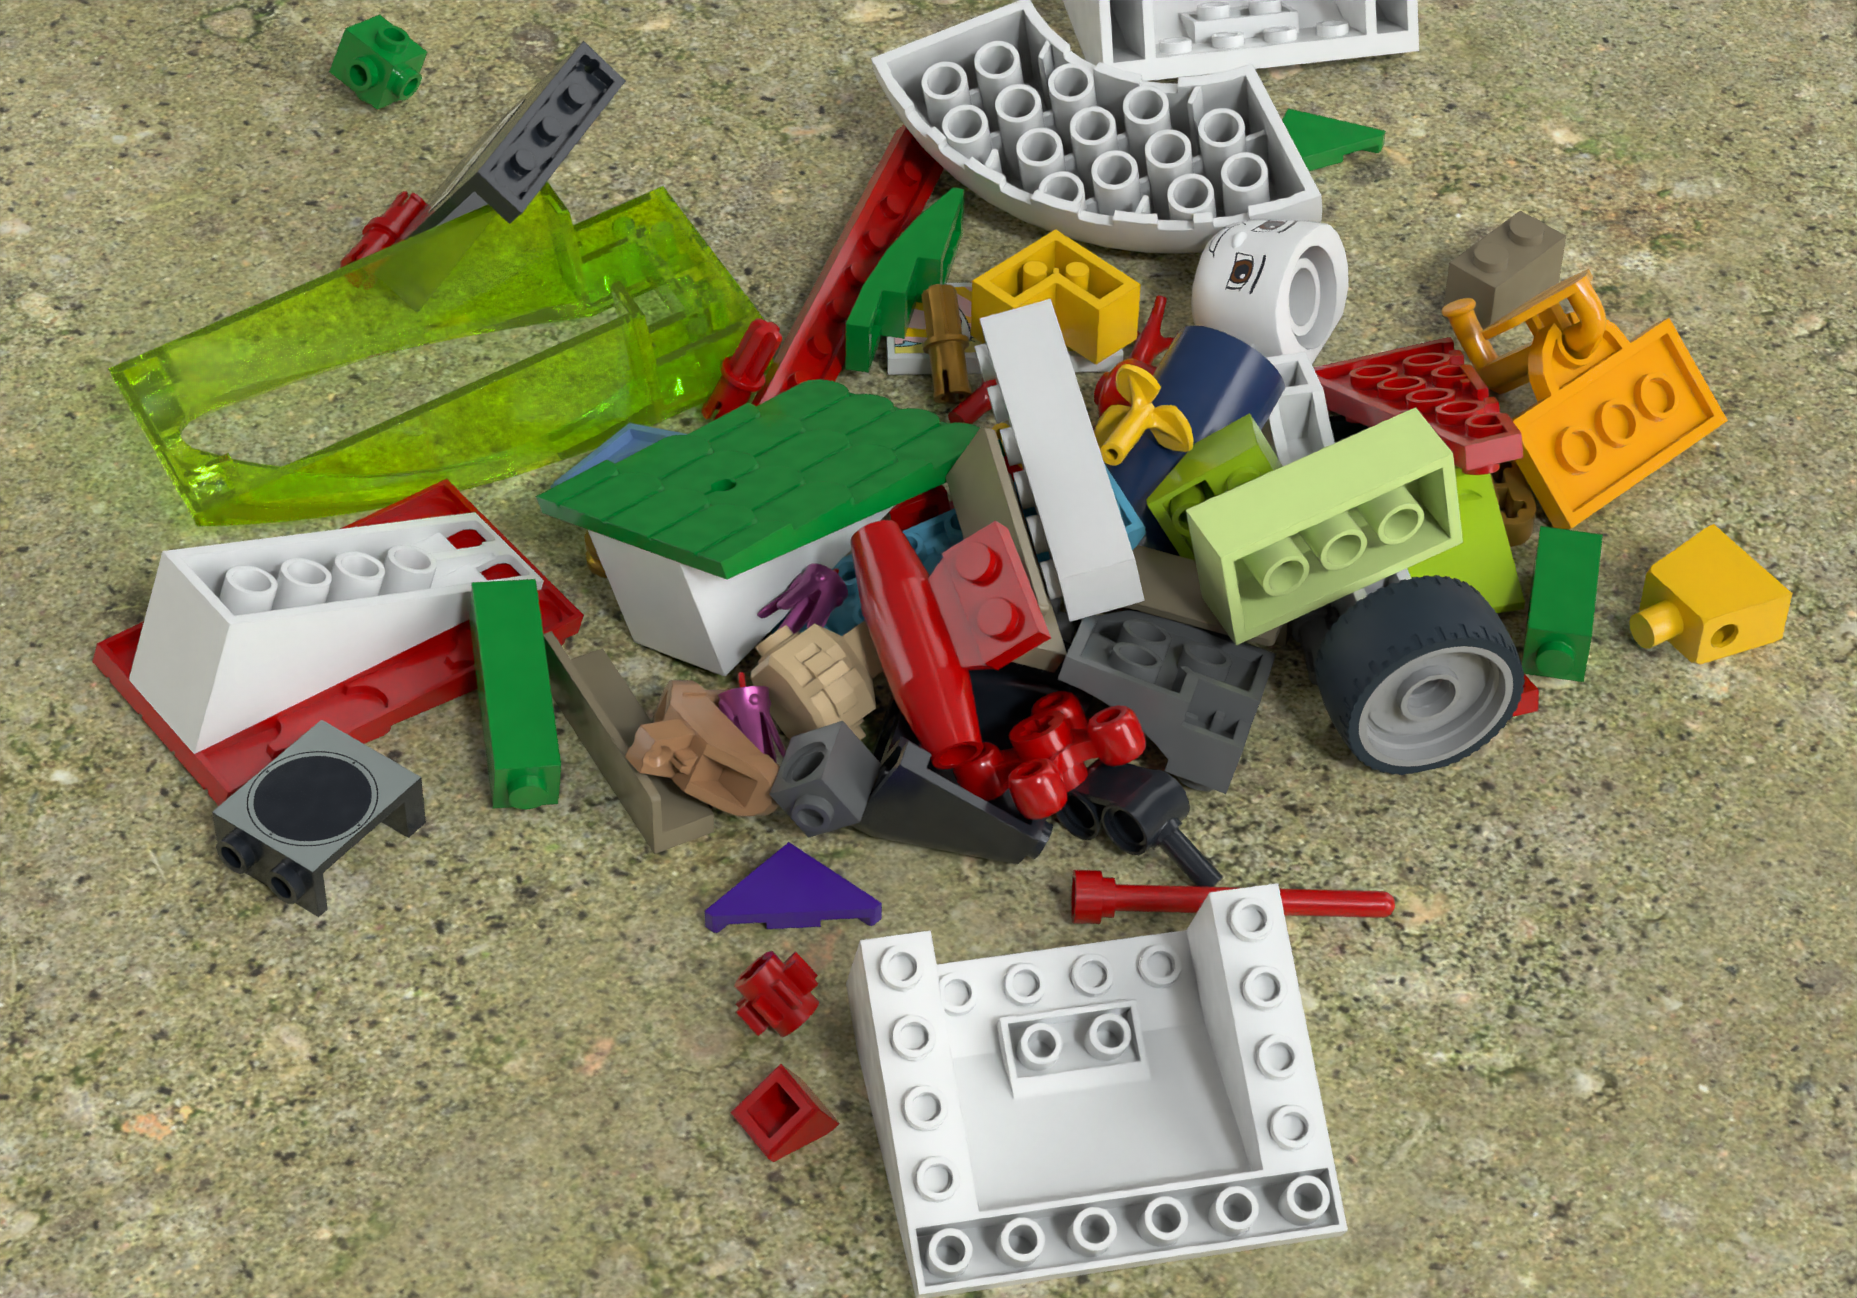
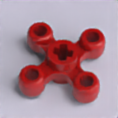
M1059 691L1048 694L1034 703L1031 708V716L1018 723L1011 730L1009 737L1013 748L1000 751L994 744L984 742L982 743L983 750L978 757L965 765L953 768V772L960 787L985 801L997 798L1009 788L1013 801L1022 816L1029 820L1043 819L1061 810L1067 802V792L1085 781L1088 776V770L1084 761L1098 758L1106 766H1119L1129 763L1144 752L1146 747L1145 735L1137 715L1131 708L1118 705L1103 709L1090 718L1087 723L1085 713L1078 698L1069 691Z

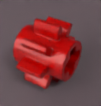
M769 951L748 966L736 980L734 987L743 997L736 1002L738 1010L735 1013L757 1036L761 1035L771 1026L781 1037H785L798 1029L817 1009L819 1001L811 991L819 984L815 980L818 975L797 952H794L783 963L773 951Z

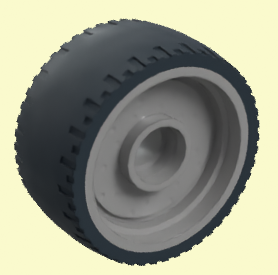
M1440 575L1412 577V579H1403L1400 582L1391 583L1384 588L1381 587L1374 593L1371 592L1366 595L1367 597L1357 601L1353 607L1348 608L1347 612L1342 614L1336 623L1334 622L1330 631L1326 633L1325 639L1322 640L1321 648L1317 652L1318 658L1315 661V676L1328 715L1343 741L1359 761H1362L1367 767L1370 766L1371 769H1377L1382 773L1388 772L1392 775L1413 774L1446 767L1452 763L1459 762L1464 757L1470 756L1473 752L1481 749L1484 744L1489 743L1507 725V721L1512 718L1513 712L1517 710L1518 702L1521 701V694L1524 691V671L1516 647L1504 624L1478 590L1457 578L1451 579L1448 576L1440 577Z

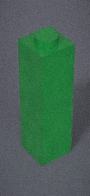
M536 579L471 582L470 629L493 809L515 807L526 810L537 808L541 805L558 804L561 759Z

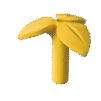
M1122 365L1116 374V388L1131 404V407L1111 405L1099 418L1094 434L1103 461L1112 466L1121 464L1146 429H1150L1158 443L1165 448L1180 452L1192 450L1194 442L1192 429L1184 414L1174 405L1153 406L1152 402L1161 389L1154 376L1138 366Z

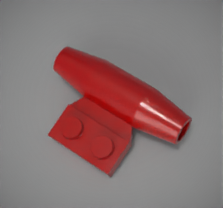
M881 520L867 524L853 534L850 539L862 614L894 700L922 748L931 753L930 761L935 768L952 769L965 765L978 757L983 750L968 670H998L1051 639L1009 529L997 521L992 522L942 553V560L931 575H929L898 523L891 520Z

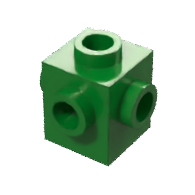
M379 14L345 28L329 72L353 90L360 100L378 110L396 101H405L417 91L422 81L420 71L428 52L413 41L405 30L391 24Z

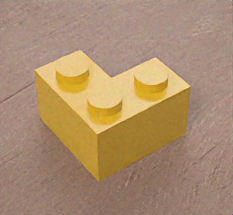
M1055 229L972 280L970 335L984 344L985 339L980 318L1051 299L1065 345L1097 365L1137 339L1141 284Z

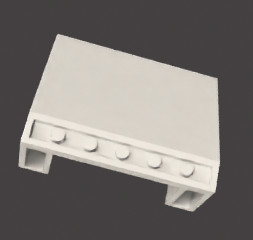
M1063 0L1085 60L1095 66L1102 62L1121 70L1142 74L1143 81L1214 74L1250 63L1253 64L1255 69L1419 51L1417 0Z
M1278 883L1210 892L1187 930L936 964L931 931L860 940L846 986L857 1052L916 1298L946 1296L1339 1237L1348 1231Z

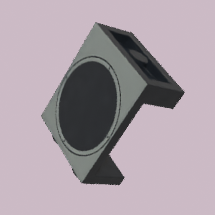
M323 720L319 721L212 811L217 840L216 850L223 863L232 871L238 874L246 873L266 885L283 902L288 904L296 903L317 917H320L328 910L323 873L382 822L409 838L426 823L421 777Z

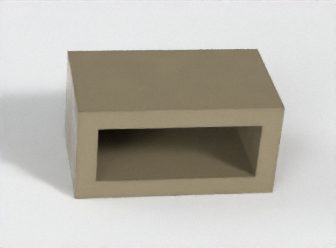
M1522 211L1517 212L1449 262L1443 307L1459 299H1474L1476 306L1473 310L1484 330L1528 300L1559 283L1566 235Z

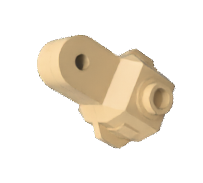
M865 620L843 636L817 624H813L802 633L799 631L793 634L790 628L785 625L755 647L762 658L757 661L759 665L751 671L752 683L754 686L769 687V699L771 700L770 715L787 738L791 740L793 736L840 721H844L860 740L866 736L860 724L864 722L863 718L876 709L873 679L883 673L884 670Z

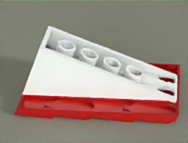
M446 478L337 530L162 551L145 620L97 643L92 662L106 678H110L111 684L138 714L142 715L145 723L171 752H175L174 756L204 790H208V795L220 806L321 720L365 744L386 735L391 730V726L477 690L470 629L471 582L536 579L543 634L552 631L561 646L565 643L566 638L579 632L584 614Z

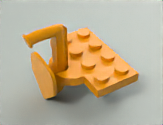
M1589 269L1548 288L1484 330L1473 310L1476 302L1472 298L1453 301L1445 305L1441 311L1444 317H1448L1452 329L1474 369L1492 391L1499 394L1507 393L1530 382L1537 402L1511 419L1522 434L1523 458L1515 459L1552 526L1567 530L1578 525L1728 421L1670 318L1652 325L1629 341L1617 325L1606 319L1603 305L1591 285L1593 275ZM1567 298L1575 312L1565 314L1559 302ZM1526 322L1534 336L1533 341L1498 357L1489 339Z

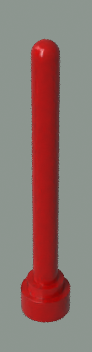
M1073 870L1071 918L1073 924H1100L1102 918H1114L1115 911L1197 913L1210 892L1245 887L1116 884L1114 877H1103L1101 870ZM1279 888L1284 915L1385 918L1390 916L1395 909L1393 896L1385 891Z

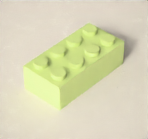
M1416 407L1186 510L1202 598L1235 645L1250 640L1463 543L1453 453Z

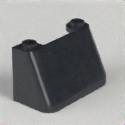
M1063 640L1066 652L1068 653L1071 644ZM1064 660L1055 672L1010 662L998 670H968L982 743H992L1000 751L1013 748L1009 733L1018 723L1031 716L1032 706L1042 697L1054 692L1069 691L1078 698L1085 713L1094 696L1058 680ZM893 695L891 696L871 752L881 763V767L861 821L850 826L870 837L1009 864H1019L1026 856L1036 859L1046 846L1053 830V824L1046 821L1047 817L1029 820L1022 816L1013 801L1009 788L997 798L985 801L958 785L953 768H935L930 761L931 753L922 748L897 706Z

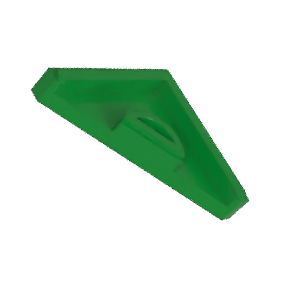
M1290 108L1287 109L1282 119L1308 171L1343 162L1344 155L1360 150L1380 153L1384 147L1385 130Z

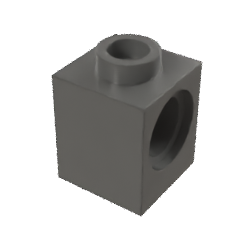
M844 721L836 722L791 738L769 795L806 836L810 838L861 821L881 763Z

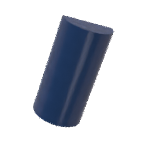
M1186 326L1178 331L1153 374L1161 389L1152 404L1154 407L1161 405L1176 406L1184 414L1191 426L1194 445L1249 413L1259 429L1262 430L1285 390V384L1275 366L1260 352L1245 342L1213 328ZM1150 429L1145 430L1121 464L1116 466L1105 462L1104 464L1145 526L1146 534L1138 545L1180 556L1148 507L1146 499L1187 452L1173 451L1163 447L1158 443Z

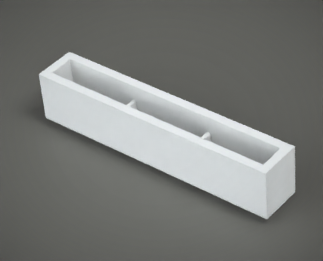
M1051 299L980 318L985 343L974 347L984 382L996 379L997 385L987 387L996 423L1009 421L1010 424L1009 428L1000 430L1009 466L1021 463L1023 471L1013 473L1022 509L1035 507L1037 515L1026 517L1036 554L1049 552L1051 560L1040 562L1050 600L1059 597L1063 598L1070 622L1144 601L1135 557Z

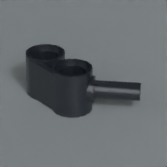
M1096 759L1087 767L1088 776L1085 781L1067 792L1065 806L1056 813L1058 820L1064 828L1082 840H1092L1105 830L1112 842L1130 855L1139 856L1150 848L1155 850L1160 846L1196 886L1214 887L1223 879L1221 873L1179 829L1183 824L1181 821L1188 816L1190 811L1189 799L1179 782L1164 771L1151 770L1130 763L1119 766H1106L1099 759Z

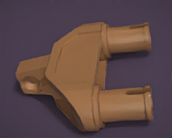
M670 680L661 694L652 722L639 726L635 733L634 743L628 748L625 758L639 773L669 777L683 792L724 812L736 816H767L778 809V803L769 794L780 766L768 754H763L719 709L720 700L718 695L735 688L705 690L693 680Z

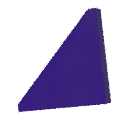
M788 842L704 911L705 927L713 933L720 932L729 924L767 923V929L821 927V920L856 918L869 926H873L882 919V903Z

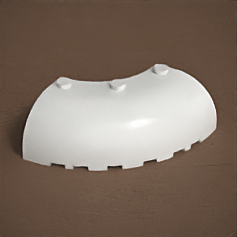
M1031 0L1016 1L871 58L876 78L896 114L919 144L956 180L987 202L1029 224L1050 232L1056 229L1070 239L1106 248L1145 253L1193 254L1203 253L1207 243L1215 234L1236 222L1269 219L1321 223V194L1252 63L1209 75L1179 77L1178 83L1143 81L1142 74L1121 70L1102 62L1095 66L1070 50V44L1048 26L1035 9Z

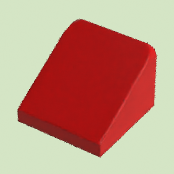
M783 1064L775 1068L730 1112L772 1162L829 1134L840 1124L810 1087Z

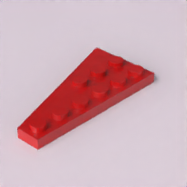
M1451 337L1313 367L1324 390L1327 411H1334L1345 416L1347 422L1361 423L1367 427H1373L1382 421L1416 407L1452 451L1454 465L1460 467L1464 474L1485 475L1494 473L1500 469L1499 463L1523 458L1522 434L1507 413H1500L1499 402L1495 397H1489L1488 387L1472 365L1464 364V355L1460 349H1454V341Z

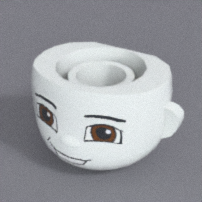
M1253 219L1232 223L1215 234L1207 243L1196 270L1191 297L1195 326L1209 327L1232 335L1253 347L1264 357L1306 352L1311 364H1313L1344 312L1349 287L1348 264L1339 234L1329 224L1314 221Z

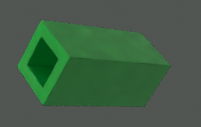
M1540 526L1521 663L1525 674L1584 682L1593 632L1603 534Z

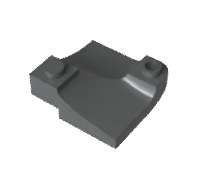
M1124 610L1083 618L1065 657L1058 680L1093 695L1111 707L1124 705L1131 708L1137 715L1143 732L1168 758L1164 771L1176 775L1183 784L1199 791H1211L1213 789L1226 794L1261 702L1276 654L1246 642L1235 645L1230 636L1137 610Z

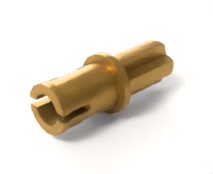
M931 285L922 293L927 340L922 343L924 353L930 356L934 386L933 398L935 402L940 404L956 403L954 394H958L959 400L963 402L972 394L969 387L964 351L970 344L968 336L962 334L957 292L952 285Z

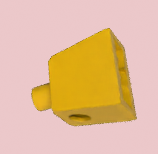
M1712 524L1649 568L1645 576L1639 612L1630 617V631L1635 641L1645 649H1650L1668 641L1691 663L1701 665L1782 639L1793 593L1715 524Z

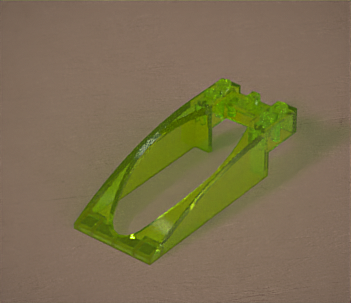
M547 181L523 213L511 224L487 204L108 368V371L197 527L265 524L315 519L385 508L446 478L459 491L479 487L596 449L629 423L649 427L706 402L722 375L720 371L722 361L726 357L733 356L753 320L757 318L765 319L664 186L573 225L569 210ZM654 289L672 315L647 325L645 314L633 298ZM613 307L616 310L617 318L285 466L232 459L229 453L219 456L192 448L182 438V431L185 427L199 417L359 361L457 338L548 322L592 317ZM773 358L770 361L768 367L766 368L764 375L768 373L773 363Z

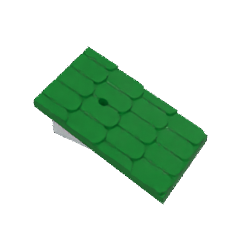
M820 379L808 380L758 406L746 403L687 435L665 437L615 464L606 459L537 495L536 499L543 514L588 530L635 643L726 676L793 609H779L766 618H760L757 614L763 608L788 591L792 582L799 574L804 573L809 564L818 563L833 569L851 550L850 539L857 530L867 524L880 521L895 505L946 483V475L977 434L980 427L967 423H946L940 421V418L935 413L917 408L901 409L895 407L890 399L883 396L850 393L845 385L838 382ZM998 439L1003 457H1005L1006 455L1004 452L1002 442L1000 439Z

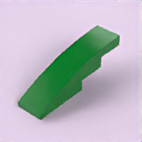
M952 188L921 213L887 249L864 283L846 322V370L869 373L881 336L905 339L916 303H923V291L931 285L947 284L963 236L964 189Z

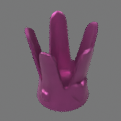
M812 563L807 566L803 574L797 576L789 586L788 591L763 608L757 615L760 618H766L779 609L789 610L793 608L778 630L787 625L792 633L796 634L806 623L807 629L813 624L824 628L830 613L836 607L841 606L847 598L848 589L845 582L838 575L839 569L834 568L832 570L825 565Z
M739 672L740 688L720 693L718 695L720 700L719 709L763 754H768L777 763L772 737L783 758L786 750L770 715L771 700L769 699V687H746L744 673Z

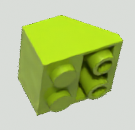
M1249 413L1195 443L1193 449L1186 453L1146 499L1147 505L1179 555L1195 560L1186 510L1283 466Z

